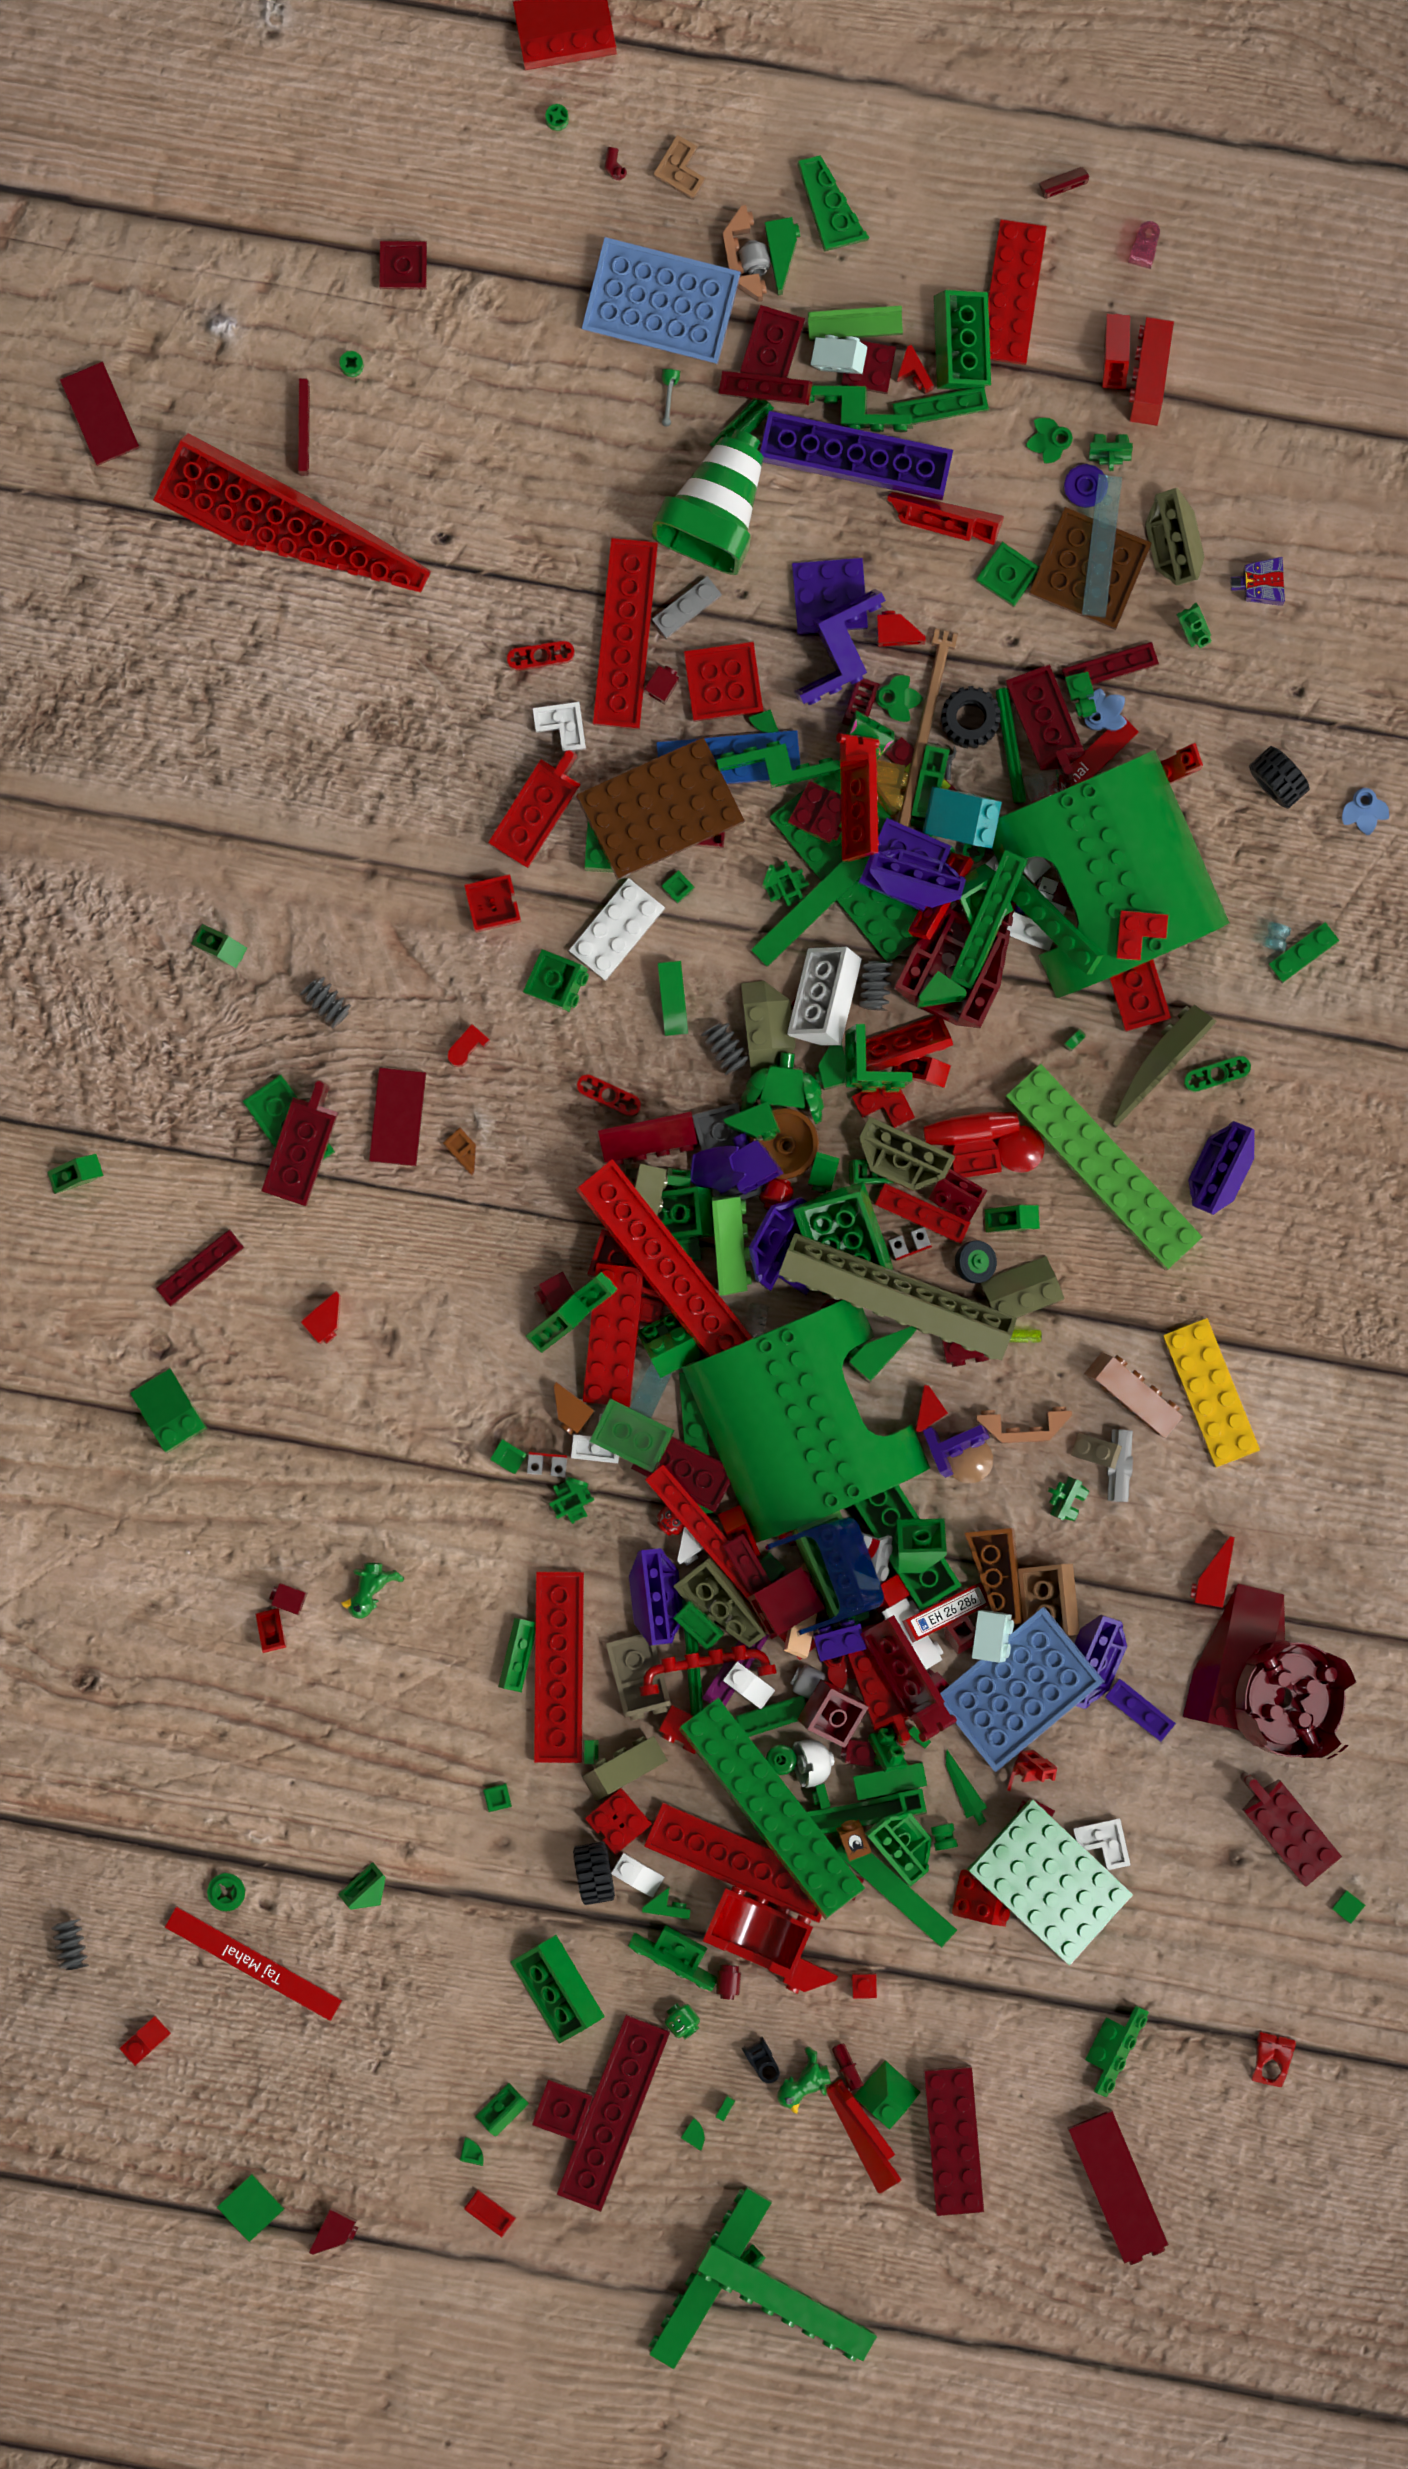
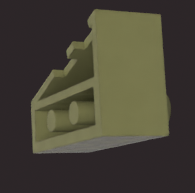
M645 1736L632 1742L633 1748L627 1751L623 1747L613 1753L614 1759L608 1762L605 1758L593 1764L594 1770L582 1776L596 1801L668 1761L654 1736L646 1739Z

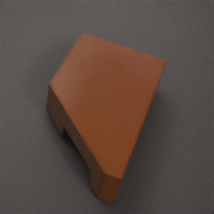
M460 1127L443 1144L472 1176L475 1172L476 1144Z

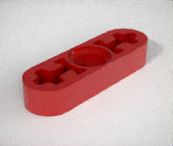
M568 641L514 648L507 655V663L515 671L566 664L573 660L575 650ZM563 646H566L567 650H571V653L567 654V658H563L559 654L554 655L556 660L551 661L552 655L549 648L554 647V652H560ZM537 650H545L548 657L544 662H537L534 659V654ZM531 651L530 658L533 664H528V659L522 660L521 665L511 662V659L515 658V654H519L520 657H527L526 652Z
M589 1074L583 1075L578 1079L577 1089L581 1095L626 1116L632 1117L640 1112L641 1102L637 1096ZM590 1079L592 1080V1086L598 1088L599 1083L603 1086L599 1090L598 1098L593 1096L596 1093L594 1090L588 1089L587 1092L583 1091L584 1086L581 1083L587 1082ZM606 1089L614 1090L616 1093L614 1101H604L602 1098L603 1091ZM620 1093L625 1095L622 1100L630 1102L631 1099L635 1100L636 1110L631 1109L628 1112L626 1111L627 1107L620 1103L619 1108L615 1106L619 1101Z

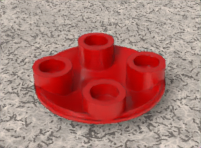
M1019 1125L1020 1131L1000 1137L997 1147L999 1149L1000 1161L1005 1168L1013 1172L1024 1173L1033 1170L1042 1161L1044 1142L1037 1131L1028 1126Z

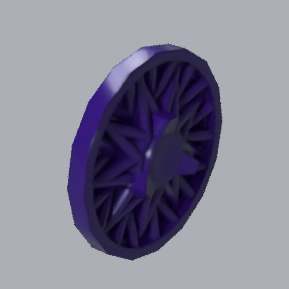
M1078 465L1071 469L1065 478V495L1071 503L1078 507H1094L1101 503L1106 496L1108 489L1107 478L1103 471L1094 465Z

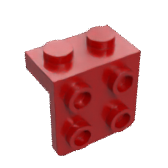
M963 1869L960 1871L952 1914L965 1919L1006 1927L1010 1917V1910L968 1870Z

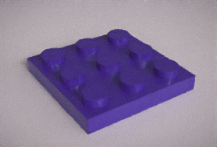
M863 558L792 563L798 634L818 633L812 619L865 594ZM867 611L860 613L861 617L851 623L844 621L847 630L868 629Z
M886 818L878 837V851L883 852L900 848L943 862L946 861L952 847L889 818ZM874 854L870 855L858 884L923 912L926 907L925 905L886 894L869 871Z

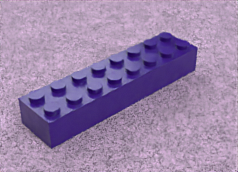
M769 411L760 453L764 457L763 463L943 501L953 450Z

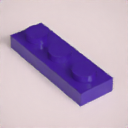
M1121 1679L1115 1683L1105 1696L1106 1699L1160 1742L1176 1724Z

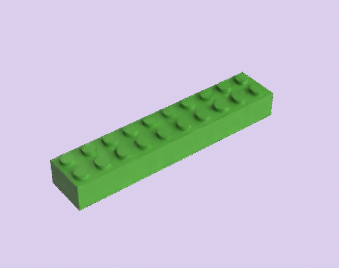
M1042 1064L1006 1095L1005 1099L1039 1133L1042 1139L1166 1271L1203 1238Z

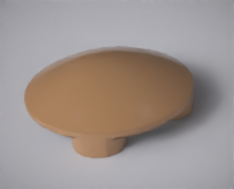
M986 1442L979 1447H969L963 1450V1453L959 1456L947 1457L954 1473L952 1476L963 1483L970 1484L983 1480L989 1474L993 1465V1454Z

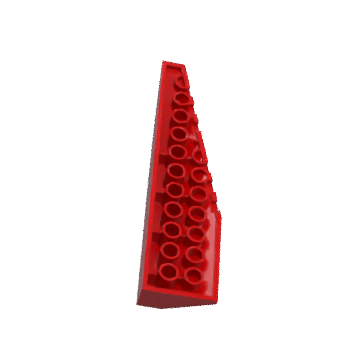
M189 433L180 440L153 501L240 546L247 545L263 552L277 553L279 556L286 558L289 556L309 564L332 570L346 571L348 574L369 577L374 581L388 582L394 586L420 593L432 572L340 514Z

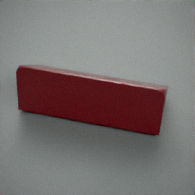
M1079 167L1040 182L1039 186L1044 199L1088 184L1089 174L1083 167Z

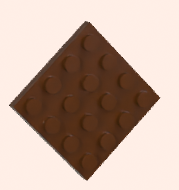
M1065 507L1029 595L1116 630L1152 542Z

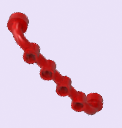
M746 1645L731 1647L732 1652L723 1653L722 1649L708 1651L709 1656L699 1657V1653L684 1655L685 1660L676 1661L675 1657L661 1659L662 1664L652 1666L646 1671L643 1677L644 1686L639 1687L640 1696L659 1693L658 1684L653 1685V1678L657 1674L756 1658L761 1663V1667H757L759 1677L777 1674L776 1665L770 1664L768 1656L759 1649L746 1650Z

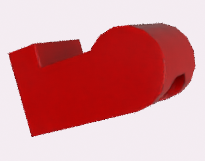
M471 1024L449 1049L447 1055L449 1062L454 1067H463L467 1064L469 1055L480 1044L485 1048L490 1043V1039Z

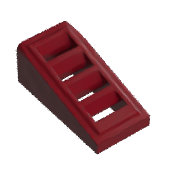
M865 678L855 683L842 724L849 726L856 710L869 717L880 685L879 683ZM859 687H862V688L871 690V691H872V694L867 693V692H864V691H861V690H858V689H859ZM858 696V697L867 699V700H869V703L866 702V701L857 699V698H855V697ZM855 705L866 709V711L853 708L852 706Z

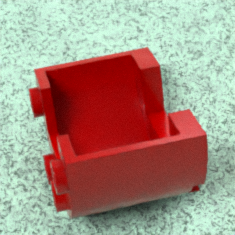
M732 1886L731 1890L725 1888L703 1942L723 1951L733 1953L791 1980L813 1929V1926L810 1925L812 1920L801 1915L795 1918L789 1915L790 1910L779 1905L775 1909L767 1905L769 1901L761 1897L755 1896L754 1899L744 1895L746 1891Z

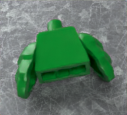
M781 1052L780 1065L770 1064L769 1068H762L749 1078L746 1083V1089L741 1096L740 1112L752 1108L760 1094L761 1104L768 1101L770 1105L805 1108L806 1098L811 1116L815 1124L822 1122V1111L824 1109L821 1097L822 1090L817 1080L811 1074L803 1072L801 1067H794L795 1053Z

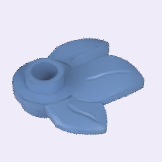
M1099 688L1094 691L1093 697H1089V700L1094 699L1097 712L1092 713L1093 716L1099 715L1101 717L1099 721H1094L1092 719L1093 716L1086 717L1085 723L1089 729L1098 731L1105 728L1110 731H1116L1127 723L1125 718L1120 715L1125 705L1124 696L1115 694L1106 697L1104 691Z
M1361 788L1354 794L1353 801L1344 807L1342 821L1344 825L1356 822L1361 832L1370 835L1377 825V820L1389 819V808L1385 802L1377 799L1376 794L1371 789ZM1362 796L1368 797L1369 803L1362 804L1360 798Z

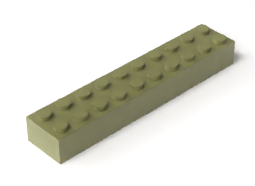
M797 1233L793 1236L778 1274L789 1282H799L813 1291L820 1290L827 1293L833 1299L846 1300L854 1307H864L872 1310L878 1316L890 1317L901 1325H911L922 1333L937 1335L945 1342H955L966 1350H976L993 1360L1003 1359L1017 1320L1013 1316Z

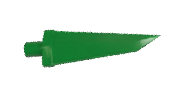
M947 1749L946 1767L961 1802L966 1818L974 1816L978 1826L987 1822L982 1810L988 1807Z

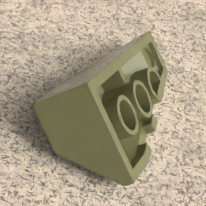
M711 1556L674 1585V1588L687 1603L691 1600L713 1622L716 1621L721 1624L728 1633L748 1647H751L768 1634L749 1600Z

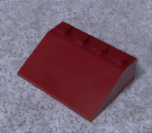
M692 1112L598 1130L605 1164L613 1159L620 1166L624 1165V1160L633 1159V1162L647 1160L648 1155L656 1154L657 1158L671 1155L670 1151L679 1149L680 1153L693 1151V1146H697Z

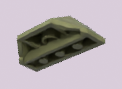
M1178 488L1156 494L1155 502L1150 509L1145 524L1149 542H1152L1151 552L1155 570L1172 581L1176 586L1198 580L1205 557L1195 512Z
M765 981L741 983L751 1076L762 1068H769L770 1064L780 1065L781 1052L792 1053L796 1048L795 1038L787 1035L792 1016L791 1001Z
M869 1117L859 1137L870 1171L912 1191L944 1179L955 1159L954 1155L872 1117Z

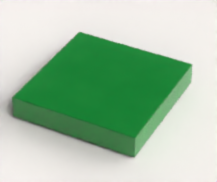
M1002 541L975 581L1015 607L1036 577L1040 567Z
M253 2174L217 2206L248 2242L255 2238L285 2209Z

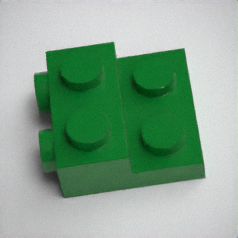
M541 949L523 993L570 1012L571 1007L575 1008L579 1002L578 991L580 987L585 986L588 981V969L582 964Z

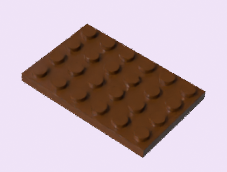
M704 737L576 795L617 880L745 822L721 771L718 770L717 763Z

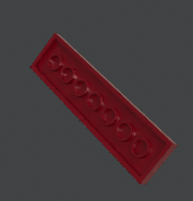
M625 2016L556 2195L599 2212L602 2211L670 2031L632 2016Z

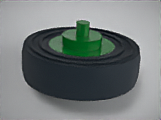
M969 1241L963 1244L955 1255L956 1271L967 1282H985L992 1277L996 1270V1254L992 1247L985 1242Z

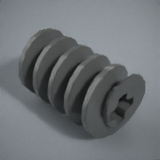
M868 961L870 963L863 965V969L868 971V973L862 974V978L868 982L861 984V988L867 991L860 994V997L866 1001L860 1002L859 1006L867 1010L888 1011L882 1008V1005L889 1004V1001L884 999L883 996L890 994V991L885 990L884 987L891 985V982L885 980V977L892 975L886 968L893 966V964L882 961Z
M323 976L311 982L300 995L308 993L305 1001L310 1002L314 1000L312 1008L321 1007L318 1014L320 1016L327 1014L325 1022L333 1021L331 1025L333 1029L349 1015L348 1011L351 1005L342 1006L344 997L336 1000L335 997L338 991L330 993L329 990L332 984L329 983L323 986L322 984L325 980Z
M720 1023L702 1033L701 1036H709L705 1043L707 1045L714 1044L710 1051L712 1053L719 1052L715 1059L716 1061L724 1060L720 1068H729L725 1075H729L742 1067L749 1056H740L744 1048L735 1047L739 1039L731 1040L730 1038L733 1036L734 1031H725L730 1024Z
M81 1919L57 1923L51 1927L53 1931H59V1934L54 1936L53 1939L61 1941L60 1944L55 1946V1949L63 1951L57 1955V1959L64 1960L63 1963L58 1965L59 1968L73 1970L89 1966V1964L82 1963L88 1956L80 1953V1951L86 1948V1945L78 1944V1942L84 1939V1936L76 1934L82 1930V1926L75 1925Z

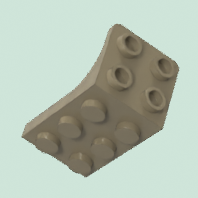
M642 1634L606 1643L624 1717H630V1720L633 1721L644 1718V1712L653 1710L655 1715L668 1711L667 1706L671 1705L663 1673L657 1674L653 1678V1685L658 1684L659 1693L640 1696L639 1687L644 1686L643 1677L650 1667L660 1664L656 1645L649 1646Z

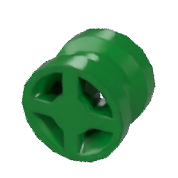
M553 104L546 110V124L551 130L562 131L567 127L569 116L567 109L563 105Z
M347 351L340 357L341 370L347 377H357L363 372L364 363L359 353Z

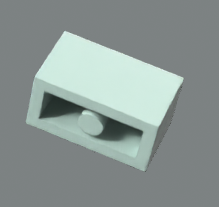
M825 335V338H816L811 365L820 371L862 374L867 346L859 342V338L846 336V339H839V337L833 335Z
M986 1610L978 1611L972 1653L973 1659L998 1663L1006 1661L1011 1650V1645L1008 1644L1009 1634H1012L1014 1628V1621L1011 1620L1012 1614Z

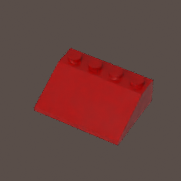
M519 0L513 2L525 71L617 54L608 0Z

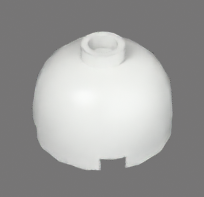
M811 1739L794 1742L792 1749L796 1754L798 1767L795 1766L794 1771L800 1785L807 1788L822 1784L827 1780L831 1772V1766L834 1765L832 1752H828L827 1748L817 1740Z

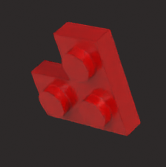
M1120 911L1116 958L1141 960L1143 937L1166 939L1168 915Z
M876 1088L875 1092L862 1091L852 1096L862 1118L884 1108L893 1128H897L915 1119L901 1089H899V1092L890 1093L885 1092V1088Z

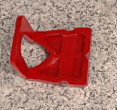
M1260 2032L1257 2038L1256 2067L1251 2079L1254 2082L1282 2087L1288 2074L1296 2041L1285 2037L1277 2038L1276 2035ZM1274 2059L1281 2072L1275 2079H1266L1262 2076V2068L1268 2061Z

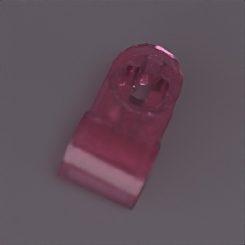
M1147 221L1140 226L1128 263L1151 269L1160 235V228L1155 222ZM1147 229H1151V234H1153L1150 238H1146L1145 232Z

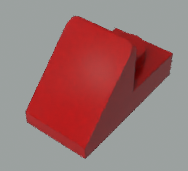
M911 344L907 346L897 382L914 374L912 380L918 390L922 389L924 394H927L933 390L934 385Z
M279 1608L256 1613L262 1652L266 1653L286 1648L287 1640L283 1631Z
M154 2016L119 2049L136 2066L165 2040L171 2032Z

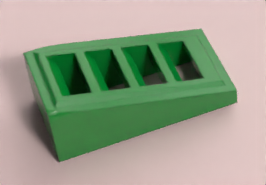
M867 1160L849 1161V1185L864 1182L865 1185L896 1184L884 1177L877 1178V1174L871 1172V1178H868L867 1166L869 1165ZM858 1166H861V1178H859Z

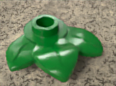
M1037 418L1034 420V425L1038 433L1028 440L1026 446L1035 453H1043L1044 464L1054 463L1061 458L1063 450L1071 446L1073 441L1072 433L1066 427H1059L1055 420L1051 418ZM1063 435L1065 441L1063 443L1058 442L1057 436Z
M907 675L894 677L889 685L881 687L876 693L877 704L881 708L887 709L889 716L899 722H909L910 712L908 709L916 707L923 700V697L916 690L908 688L910 676ZM885 694H890L892 696V700L886 702L884 701L883 696Z

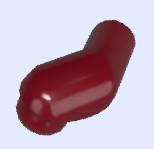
M608 147L604 168L612 179L620 181L626 177L627 170L625 167L622 168L617 162L619 149Z

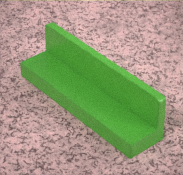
M902 306L808 312L809 341H815L816 338H825V335L837 336L839 339H846V336L865 338L903 335Z

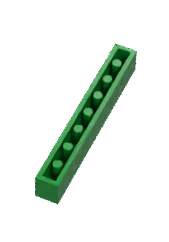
M748 2186L745 2190H739L734 2199V2202L737 2203L733 2211L728 2210L721 2221L725 2225L720 2232L716 2230L710 2239V2242L739 2258L772 2204L770 2199ZM699 2271L696 2274L691 2272L685 2282L688 2288L684 2294H678L672 2304L676 2307L672 2315L666 2314L660 2325L663 2328L659 2336L654 2335L648 2345L651 2349L649 2355L672 2369H675L722 2289L719 2287L720 2282L714 2279L710 2282L698 2275Z
M708 2241L695 2264L696 2269L699 2271L698 2275L709 2282L712 2279L720 2282L719 2287L729 2293L732 2290L740 2293L739 2298L751 2305L753 2301L761 2305L760 2310L771 2316L774 2313L782 2317L781 2321L790 2327H794L795 2324L803 2328L801 2331L803 2334L812 2339L815 2336L823 2339V2345L832 2350H835L836 2347L843 2350L844 2353L842 2355L854 2362L856 2359L864 2361L877 2338L873 2331Z

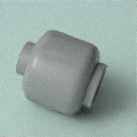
M750 240L739 250L738 256L744 273L748 275L759 273V276H762L770 268L771 259L765 244L756 240Z
M805 1665L802 1668L798 1667L790 1683L793 1685V1692L809 1700L820 1679H825V1674L809 1665Z

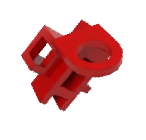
M1035 1750L1021 1751L1014 1763L1007 1791H1011L1015 1775H1021L1022 1782L1037 1780L1044 1782L1045 1779L1055 1781L1057 1767L1047 1758L1044 1759Z

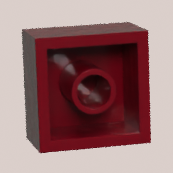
M820 1679L797 1720L807 1730L845 1748L869 1707L859 1697Z

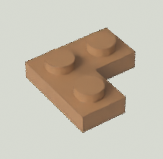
M677 135L653 174L655 178L693 200L705 182V177L687 167L697 150V146Z

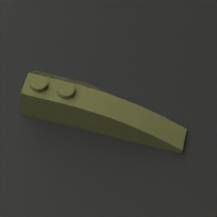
M1195 1004L1191 1008L1186 1006L1177 1015L1180 1020L1174 1026L1170 1023L1161 1032L1163 1035L1162 1039L1145 1059L1120 1104L1112 1124L1115 1128L1217 1022L1214 1018Z

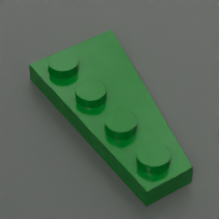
M821 155L798 161L797 165L824 252L868 241L869 236L867 232L861 227L855 212H852L845 195L839 190L835 183L836 180Z

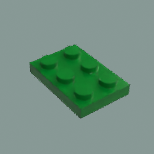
M610 1399L589 1442L650 1472H654L675 1430Z

